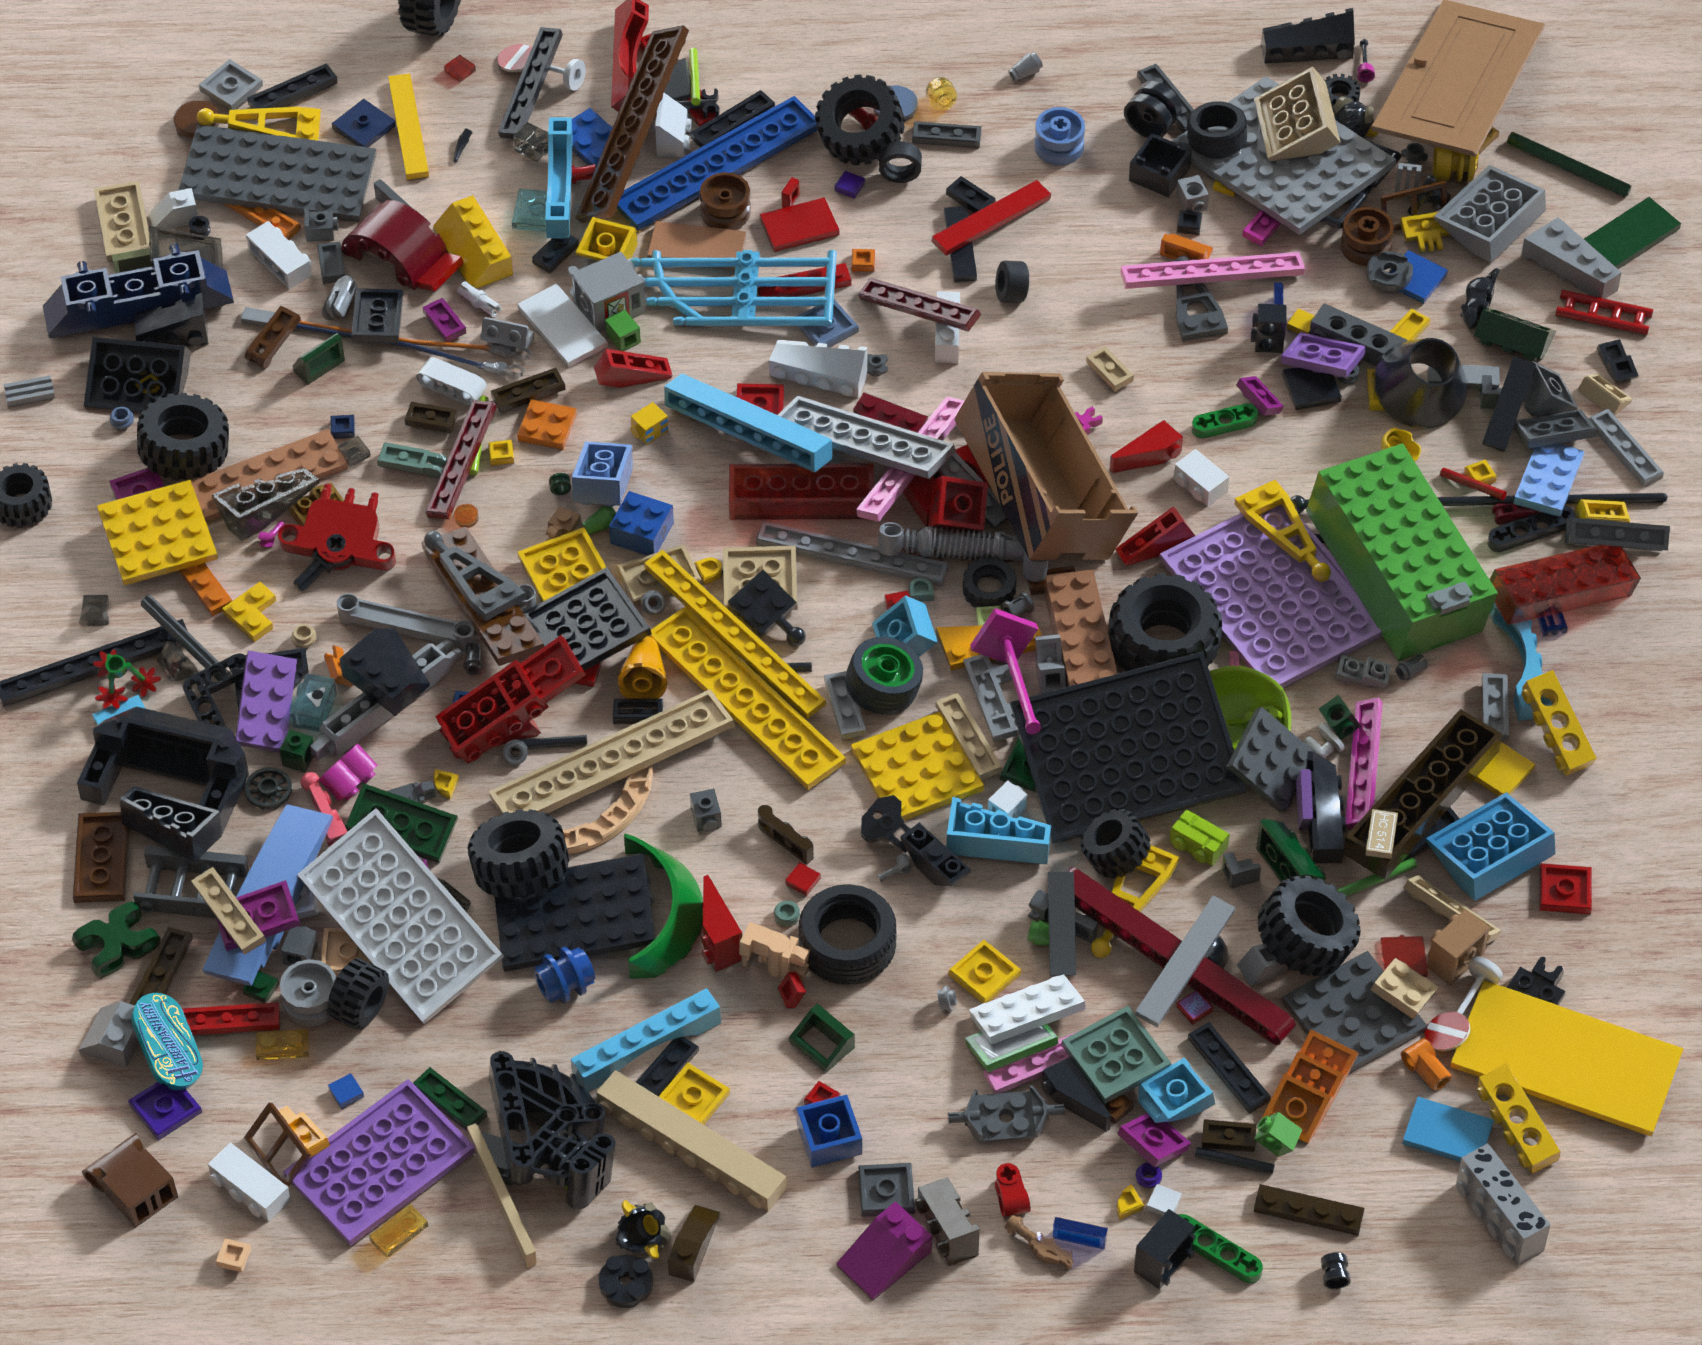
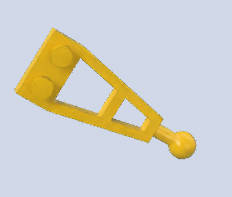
M307 107L229 110V115L214 114L212 110L204 108L198 112L197 121L200 125L210 126L213 123L228 124L229 129L318 141L321 109ZM297 118L296 135L265 128V119ZM258 119V126L236 120Z
M1276 479L1235 498L1234 505L1251 524L1299 563L1306 561L1312 568V576L1316 581L1325 582L1330 578V567L1316 559V547L1289 495ZM1282 504L1292 525L1277 531L1259 515ZM1298 535L1305 548L1300 550L1288 539Z
M1152 845L1150 850L1147 851V858L1142 860L1143 863L1140 866L1135 867L1158 877L1140 898L1122 891L1125 876L1120 877L1119 875H1117L1112 889V893L1140 912L1143 911L1169 881L1179 863L1178 856ZM1105 929L1102 937L1092 942L1091 952L1095 957L1105 958L1110 954V942L1114 934Z

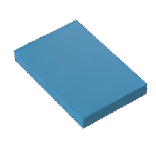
M1417 1097L1402 1144L1461 1162V1157L1487 1144L1494 1120Z

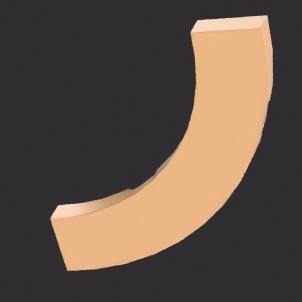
M653 765L627 776L621 796L617 802H614L600 815V818L590 824L585 823L563 830L569 855L592 849L607 842L623 831L636 818L648 799L651 790Z

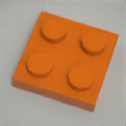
M531 399L517 434L518 441L564 450L577 415L576 408Z

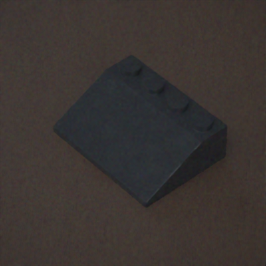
M93 337L83 406L114 410L117 407H126L131 412L141 413L150 402L154 403V400L159 397L165 398L167 394L172 393L180 395L185 388L191 351L186 346ZM151 373L159 380L154 381L152 378H149L143 383L140 382V380ZM134 384H139L140 389H138ZM155 386H161L156 393H151Z

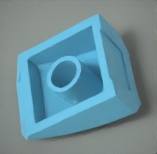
M1185 1057L1140 1083L1138 1086V1102L1155 1123L1184 1119L1215 1105L1213 1091L1194 1072Z

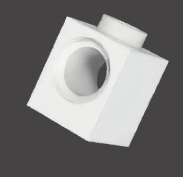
M1009 781L988 799L989 811L995 813L997 810L1004 811L1012 818H1017L1027 807V794L1020 786H1015Z

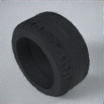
M1214 101L1200 105L1192 111L1187 121L1189 145L1196 153L1209 158H1224L1237 153L1243 148L1247 140V119L1245 114L1239 107L1227 102ZM1215 126H1221L1230 129L1223 133H1209L1204 131L1207 128Z

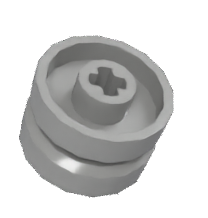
M318 960L298 961L288 967L281 977L279 985L285 1014L292 1022L299 1026H320L332 1019L327 1012V1004L336 976L329 965Z

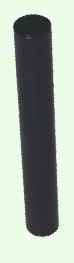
M587 735L520 740L527 746V749L588 745Z
M1197 1147L1195 1157L1272 1175L1275 1164L1201 1147Z

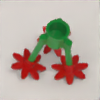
M115 649L110 654L100 651L99 654L102 661H95L93 663L94 666L101 668L98 672V677H102L106 673L108 675V689L102 686L98 687L101 695L95 697L96 701H104L103 709L108 708L110 704L115 709H119V702L128 701L127 697L121 695L124 693L125 687L115 689L114 684L115 678L123 677L127 671L134 675L131 676V680L136 682L132 687V691L140 690L142 697L146 696L148 689L156 692L157 689L153 683L161 680V677L153 676L155 674L154 667L149 669L147 673L143 667H140L138 672L130 662H125V658L116 655Z

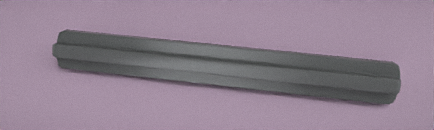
M147 595L141 600V606L205 669L219 662L151 595ZM216 672L212 676L220 682L224 677V673Z

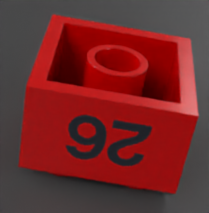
M948 476L933 479L929 527H937V529L942 527L943 530L948 528L950 531L953 528L954 531L959 529V532H962L964 529L965 533L970 530V533H973V530H975V533H978L979 530L984 531L988 483Z

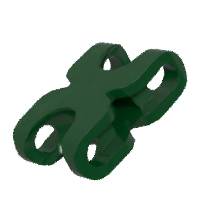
M133 901L111 910L108 915V923L101 920H92L73 933L72 942L79 950L85 951L94 947L103 949L93 957L91 962V970L97 977L102 978L121 969L124 965L125 955L132 959H139L154 951L160 944L161 938L152 928L140 931L129 930L141 918V909Z

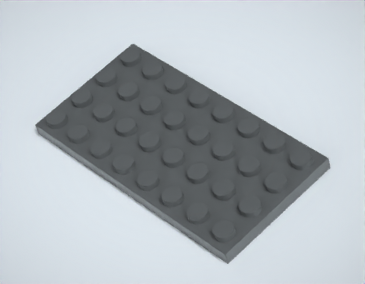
M197 124L179 190L192 188L194 200L241 205L251 208L262 207L266 210L272 208L281 212L303 215L304 209H309V212L333 211V217H338L339 220L359 222L376 158V149Z

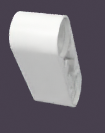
M434 357L429 358L416 375L417 381L423 387L468 406H471L473 400H478L487 388L486 382L478 375Z

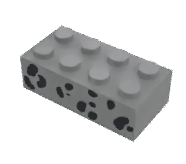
M1487 1143L1461 1157L1456 1188L1462 1197H1466L1471 1203L1475 1215L1481 1217L1487 1224L1490 1235L1497 1238L1502 1244L1506 1256L1512 1258L1519 1265L1543 1252L1551 1224L1491 1146Z

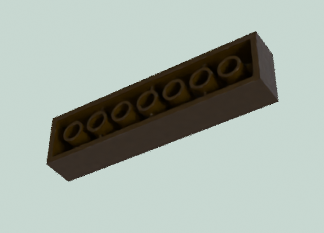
M1460 709L1347 834L1343 855L1386 880L1497 755L1500 749L1502 733ZM1372 809L1398 813L1391 859L1366 856Z

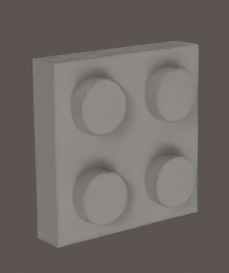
M229 59L199 84V90L227 109L235 110L247 100V97L252 96L263 86V81Z

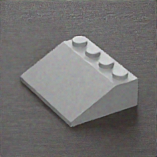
M1488 165L1434 216V220L1469 252L1491 263L1546 211L1545 190Z

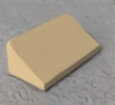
M1598 373L1585 376L1578 388L1580 393L1603 410L1609 409L1613 415L1619 413L1632 402L1631 397Z

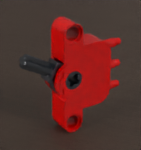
M326 483L322 489L320 499L315 500L310 505L304 526L286 524L279 529L278 539L281 548L285 552L313 558V562L293 582L298 590L305 591L324 571L330 573L332 570H344L351 565L388 571L395 566L396 555L393 546L390 543L377 540L380 527L376 514L378 493H371L367 506L353 503L355 489L349 488L343 502L330 499L332 486ZM287 536H295L293 541H284ZM383 553L390 554L388 559L382 560L379 558Z

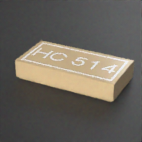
M1372 809L1366 856L1391 859L1398 813Z

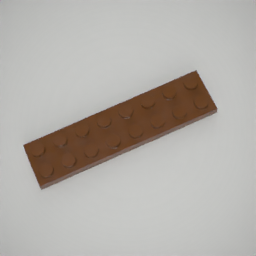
M467 527L442 534L443 543L449 549L457 546L493 568ZM421 541L423 551L498 666L533 655L544 647L543 641L518 604L485 621L471 608L440 562V553L437 550L428 549L424 541ZM456 559L452 561L458 571L467 567ZM481 574L466 581L476 597L499 586Z

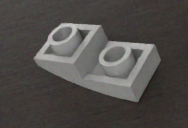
M1342 654L1338 661L1335 679L1362 686L1386 687L1391 665L1370 657L1363 662Z

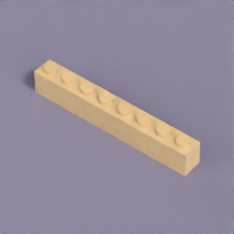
M615 1070L596 1092L597 1104L604 1108L605 1114L615 1116L624 1126L632 1127L639 1131L646 1140L655 1141L667 1153L675 1154L682 1158L689 1167L698 1168L710 1180L722 1183L732 1194H739L747 1199L753 1207L769 1212L787 1190V1179L784 1174Z

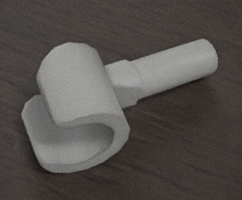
M907 854L897 856V865L878 875L880 881L898 872L901 874L909 873L911 871L909 856Z

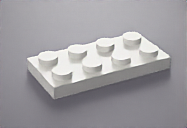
M1063 974L1039 984L1031 985L1015 993L1007 994L991 1002L983 1003L969 1009L971 1019L988 1042L993 1045L1086 1010L1083 998Z

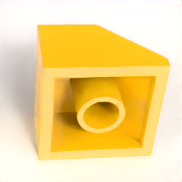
M592 217L576 250V255L600 261L622 252L626 259H631L638 245L636 228Z

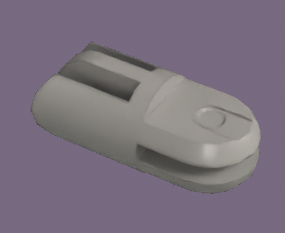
M343 276L338 279L322 308V316L326 320L339 319L345 316L357 289V283L351 276Z

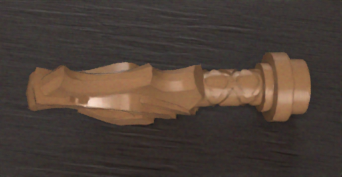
M1012 1215L1004 1228L1008 1230L1011 1236L1018 1234L1027 1240L1029 1248L1036 1254L1037 1259L1043 1263L1062 1264L1068 1270L1072 1268L1074 1262L1072 1259L1073 1249L1070 1251L1064 1250L1055 1242L1054 1237L1046 1238L1042 1233L1035 1234L1033 1231H1030L1026 1226H1023V1219L1020 1216Z

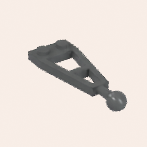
M430 531L425 535V546L430 550H437L440 553V562L471 608L485 621L526 600L525 592L510 578L457 546L449 549L443 543V537L439 532ZM456 559L467 567L458 571L452 561ZM481 574L499 586L476 597L466 581Z

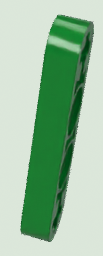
M1179 1214V1216L1195 1226L1196 1232L1194 1235L1196 1239L1193 1242V1251L1243 1282L1255 1283L1261 1278L1263 1264L1259 1258L1191 1216ZM1200 1237H1208L1213 1243L1208 1247H1204L1198 1243V1239ZM1225 1250H1229L1234 1253L1235 1258L1226 1261L1221 1258L1220 1254ZM1255 1267V1271L1246 1272V1268Z

